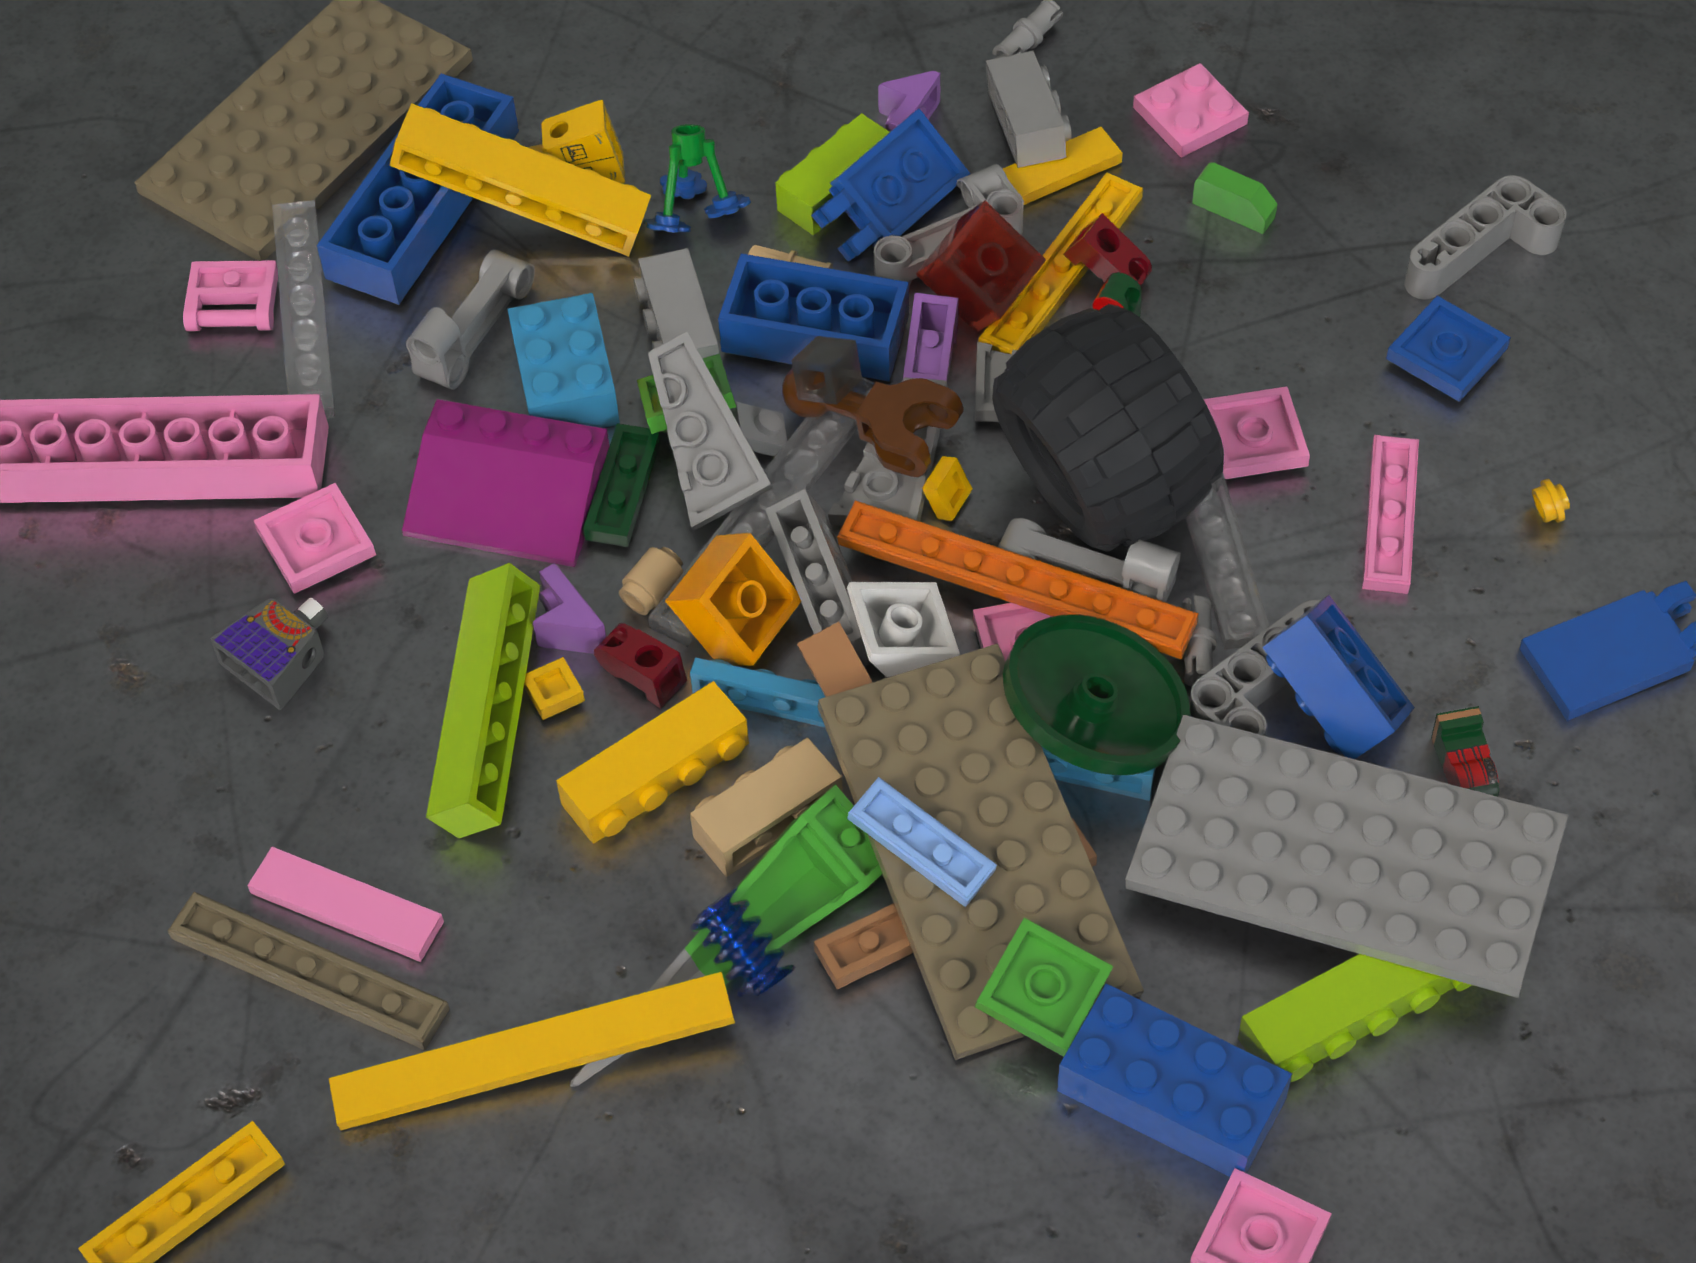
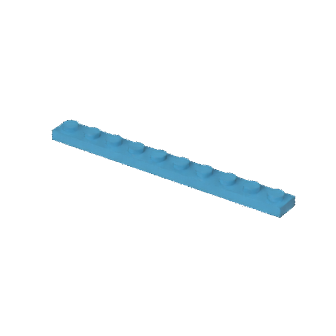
M695 657L690 671L693 694L714 681L737 708L825 727L817 707L818 700L825 696L816 681L809 679L800 681L778 676L765 669L755 671L733 666L729 662L720 659L710 661ZM1042 747L1055 780L1150 801L1156 768L1133 775L1101 774L1072 765Z

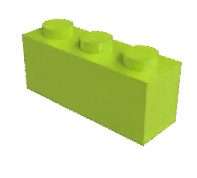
M862 113L849 124L841 126L834 136L820 147H815L811 150L804 160L791 170L785 171L775 182L777 211L814 236L822 228L811 215L833 197L829 192V189L832 187L830 182L887 135L889 131Z

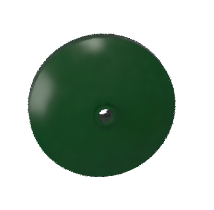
M1058 615L1040 620L1020 634L1004 664V693L1012 713L1024 730L1053 755L1072 765L1092 772L1109 775H1133L1147 772L1160 766L1168 759L1169 754L1181 741L1177 736V731L1183 715L1190 716V704L1185 686L1166 657L1136 633L1104 619L1084 615Z

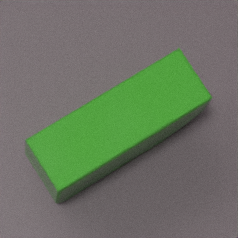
M1208 163L1194 183L1192 204L1256 232L1264 234L1276 217L1277 202L1262 183L1219 164Z

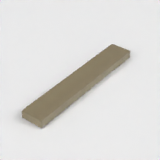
M193 892L168 929L171 939L423 1050H426L450 1010L448 1002L196 892Z

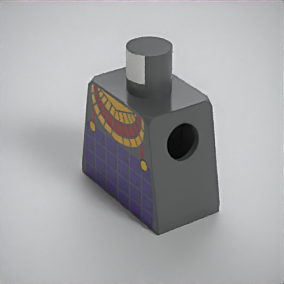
M308 598L294 612L276 599H267L214 634L210 640L220 665L281 710L323 659L324 650L316 629L328 619V614L313 598Z

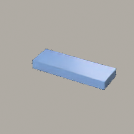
M880 777L875 780L848 812L847 819L964 907H967L996 870L997 864Z

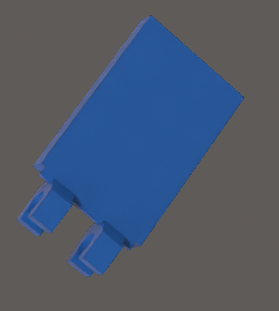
M918 108L830 182L832 187L829 189V192L833 197L811 216L823 228L844 211L848 214L860 230L846 240L838 250L847 261H850L871 244L875 247L876 243L883 237L902 235L957 186L958 179L971 173L920 108Z
M1687 581L1666 587L1658 596L1653 591L1646 593L1645 590H1642L1525 637L1521 640L1519 649L1565 719L1569 721L1691 671L1694 662L1693 658H1696V621L1681 631L1674 620L1691 612L1692 607L1688 602L1695 600L1696 594Z

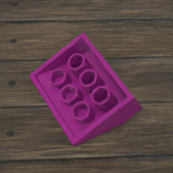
M436 399L422 435L402 527L403 536L575 567L585 540L583 528L610 447L607 429Z

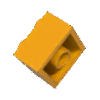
M751 533L716 535L665 602L713 659L727 661L733 666H752L799 606L801 600L795 587Z

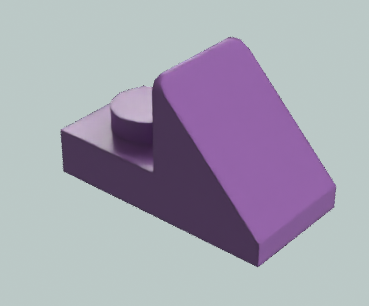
M936 71L883 82L878 86L879 112L888 116L885 129L889 132L918 108L929 120L940 103V73Z
M923 293L914 294L903 378L947 380L948 383L953 344H957L959 298Z
M553 563L539 571L543 591L539 592V598L547 612L533 621L537 645L543 648L594 654V649L606 638L605 626L558 566Z

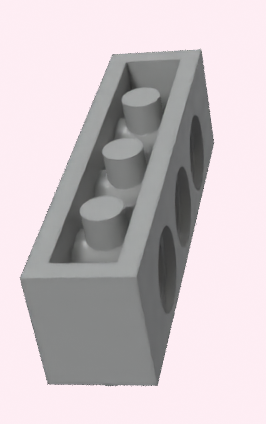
M804 488L766 508L765 511L813 633L816 634L840 622L863 666L866 667L872 663L868 659L847 590L849 582H853L825 511Z

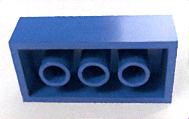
M741 253L718 317L721 352L793 365L804 362H816L826 366L833 372L890 381L909 318V282Z
M1106 983L1059 1064L1057 1091L1230 1177L1234 1168L1248 1173L1286 1101L1292 1073Z

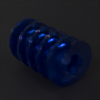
M737 886L700 912L691 925L690 930L692 932L703 929L709 930L701 945L704 949L716 945L721 947L713 960L715 965L729 961L732 962L733 965L726 974L725 979L727 981L741 977L744 979L743 984L736 993L739 998L751 994L759 996L788 976L796 967L794 964H789L778 968L777 965L783 958L785 951L782 948L766 951L767 946L773 939V935L771 932L754 934L762 919L759 915L743 919L742 916L749 907L750 902L747 899L731 902V898L738 889Z

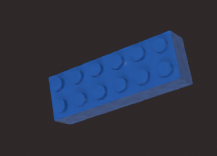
M442 73L418 104L420 107L434 109L441 115L462 123L473 124L483 131L504 139L514 140L519 132L514 98L512 96ZM397 133L319 241L317 249L325 279L399 305L473 197L389 166L394 144L398 136Z

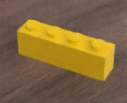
M712 681L557 779L561 805L593 844L605 836H614L630 820L644 811H652L658 808L666 800L667 796L681 787L697 783L705 775L706 771L723 760L729 761L737 757L745 746L749 744L747 719L718 685Z

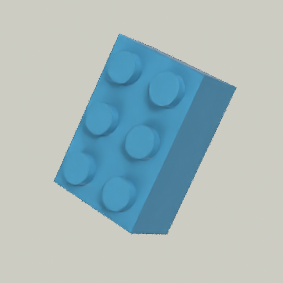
M593 293L508 308L528 414L530 416L599 428L616 426L617 423H620L616 392Z

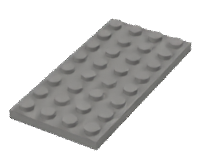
M1183 715L1177 731L1180 743L1169 754L1125 878L1126 889L1519 998L1568 815Z

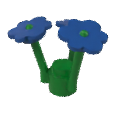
M695 124L676 126L671 130L672 145L669 146L670 162L668 175L660 178V184L663 186V194L665 195L663 212H656L655 218L644 219L643 224L649 229L664 230L672 233L691 231V226L680 221L679 215L673 214L674 199L678 196L684 199H691L695 194H700L707 190V182L702 179L701 173L688 169V167L700 165L703 162L702 157L704 156L707 158L718 195L712 199L713 205L704 208L708 218L733 214L751 203L750 198L745 197L744 194L737 195L735 191L727 192L715 155V142L712 139H706L704 127Z

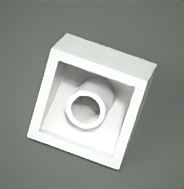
M849 582L847 590L868 659L887 678L960 655L936 582Z

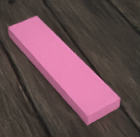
M1374 435L1371 454L1362 589L1402 594L1409 593L1419 439Z
M271 847L247 885L250 893L419 962L424 958L444 923L441 913L275 847Z

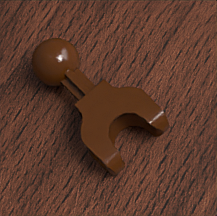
M804 362L793 367L785 376L782 385L784 402L794 414L803 418H817L832 411L855 419L860 440L874 446L877 458L883 467L910 477L922 476L931 464L929 448L925 440L913 433L925 427L950 429L964 412L963 404L956 392L930 380L915 378L895 385L875 382L868 395L864 396L839 387L831 370L816 362Z

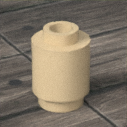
M650 547L622 580L623 587L619 590V596L627 606L641 615H647L651 609L657 610L685 576L681 568L683 566L681 558L669 548L662 547L658 549Z

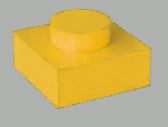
M947 456L941 457L922 487L937 519L947 521L954 520L973 489L958 458Z
M564 657L526 673L524 688L542 720L585 701L583 690Z

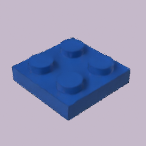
M1437 295L1390 345L1386 359L1460 402L1508 349L1511 337Z

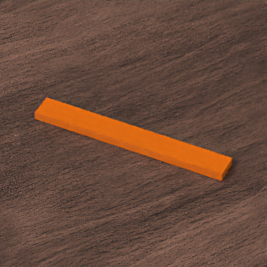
M856 500L837 536L838 545L1050 616L1084 615L1110 621L1136 633L1153 645L1160 653L1181 660L1198 623V613Z

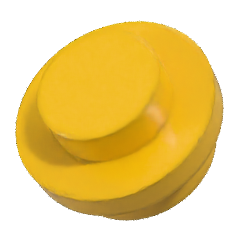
M1548 478L1540 482L1541 486L1532 489V497L1542 520L1545 523L1555 520L1557 523L1564 521V511L1570 509V503L1563 486L1560 483L1553 485Z

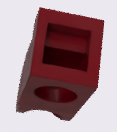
M1103 213L1080 231L1063 254L1075 266L1082 262L1098 278H1102L1103 282L1106 281L1110 274L1119 272L1131 276L1141 287L1152 271V265L1147 256Z
M619 623L594 649L597 661L608 673L616 678L626 680L645 692L647 700L660 709L688 681L680 652L640 629L636 630L625 623Z

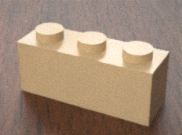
M807 737L795 746L789 745L784 747L774 756L773 760L756 771L750 770L745 772L736 780L733 786L719 795H711L703 799L696 806L695 810L690 813L693 837L722 873L728 877L768 851L791 822L836 784L843 792L842 776Z

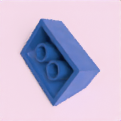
M1330 595L1319 601L1262 647L1267 653L1266 660L1270 668L1280 678L1285 677L1296 691L1295 698L1300 708L1307 715L1315 716L1325 730L1324 737L1327 743L1339 755L1343 754L1351 759L1358 758L1393 734L1415 708Z

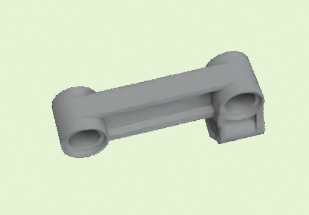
M998 164L991 165L958 179L956 185L961 189L962 196L969 208L905 236L891 235L880 239L874 247L875 276L909 282L910 285L912 280L994 244L1008 245L1015 243L1023 233L1024 200L1013 187Z
M495 249L491 250L484 258L480 267L478 283L452 318L442 308H431L406 341L414 375L452 390L459 388L469 370V357L513 297L521 300L529 293L535 278L534 265Z
M1014 518L1010 521L998 545L999 548L1163 602L1167 601L1176 581V572L1180 561L1179 552L1140 539L1130 546L1125 561L1047 536L1041 526L1024 518Z

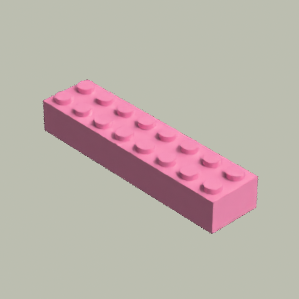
M320 394L0 400V503L303 498L322 488L329 426Z

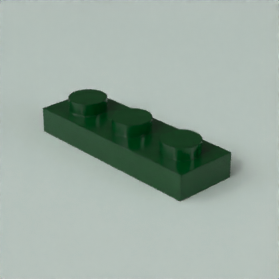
M617 423L583 528L585 540L629 547L660 446V432L651 434L650 428Z

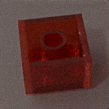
M984 200L961 216L916 272V275L938 296L959 298L958 315L978 333L1004 315L1046 259Z

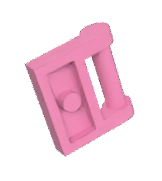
M276 260L192 262L183 311L185 331L196 332L200 331L201 327L257 326L259 331L273 330V310L279 275ZM257 304L256 309L202 310V305Z

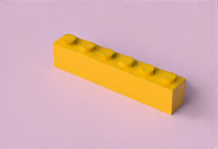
M413 103L409 107L396 138L389 165L628 257L651 198L650 194L640 191L635 186L616 182L601 176L593 170L582 169L564 162L554 155L543 154L522 146L515 140L501 138L483 131L473 124L462 123L441 115L434 109L423 108Z

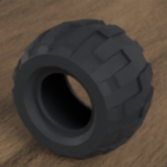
M1108 304L1100 310L1089 308L1061 318L1027 340L1005 363L1007 367L1004 370L1005 372L994 379L992 394L994 410L1014 453L1036 488L1057 516L1080 540L1091 547L1107 552L1120 544L1124 547H1129L1138 542L1139 539L1146 541L1159 536L1189 516L1210 493L1212 489L1211 484L1221 478L1224 465V449L1215 421L1205 401L1184 367L1160 336L1139 316L1127 309Z

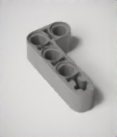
M1509 175L1500 178L1414 246L1410 253L1404 283L1406 291L1417 299L1427 300L1435 298L1509 238L1533 254L1547 255L1554 252L1559 246L1567 212L1565 207L1521 176Z
M1307 600L1301 603L1200 677L1191 689L1189 701L1190 716L1265 736L1267 728L1266 719L1256 707L1289 684L1285 677L1280 678L1273 672L1266 660L1267 653L1262 647L1321 600ZM1239 679H1247L1252 682H1244ZM1205 704H1211V705H1215V706H1217V707H1216V708H1210V707H1206V706H1204V705H1205Z

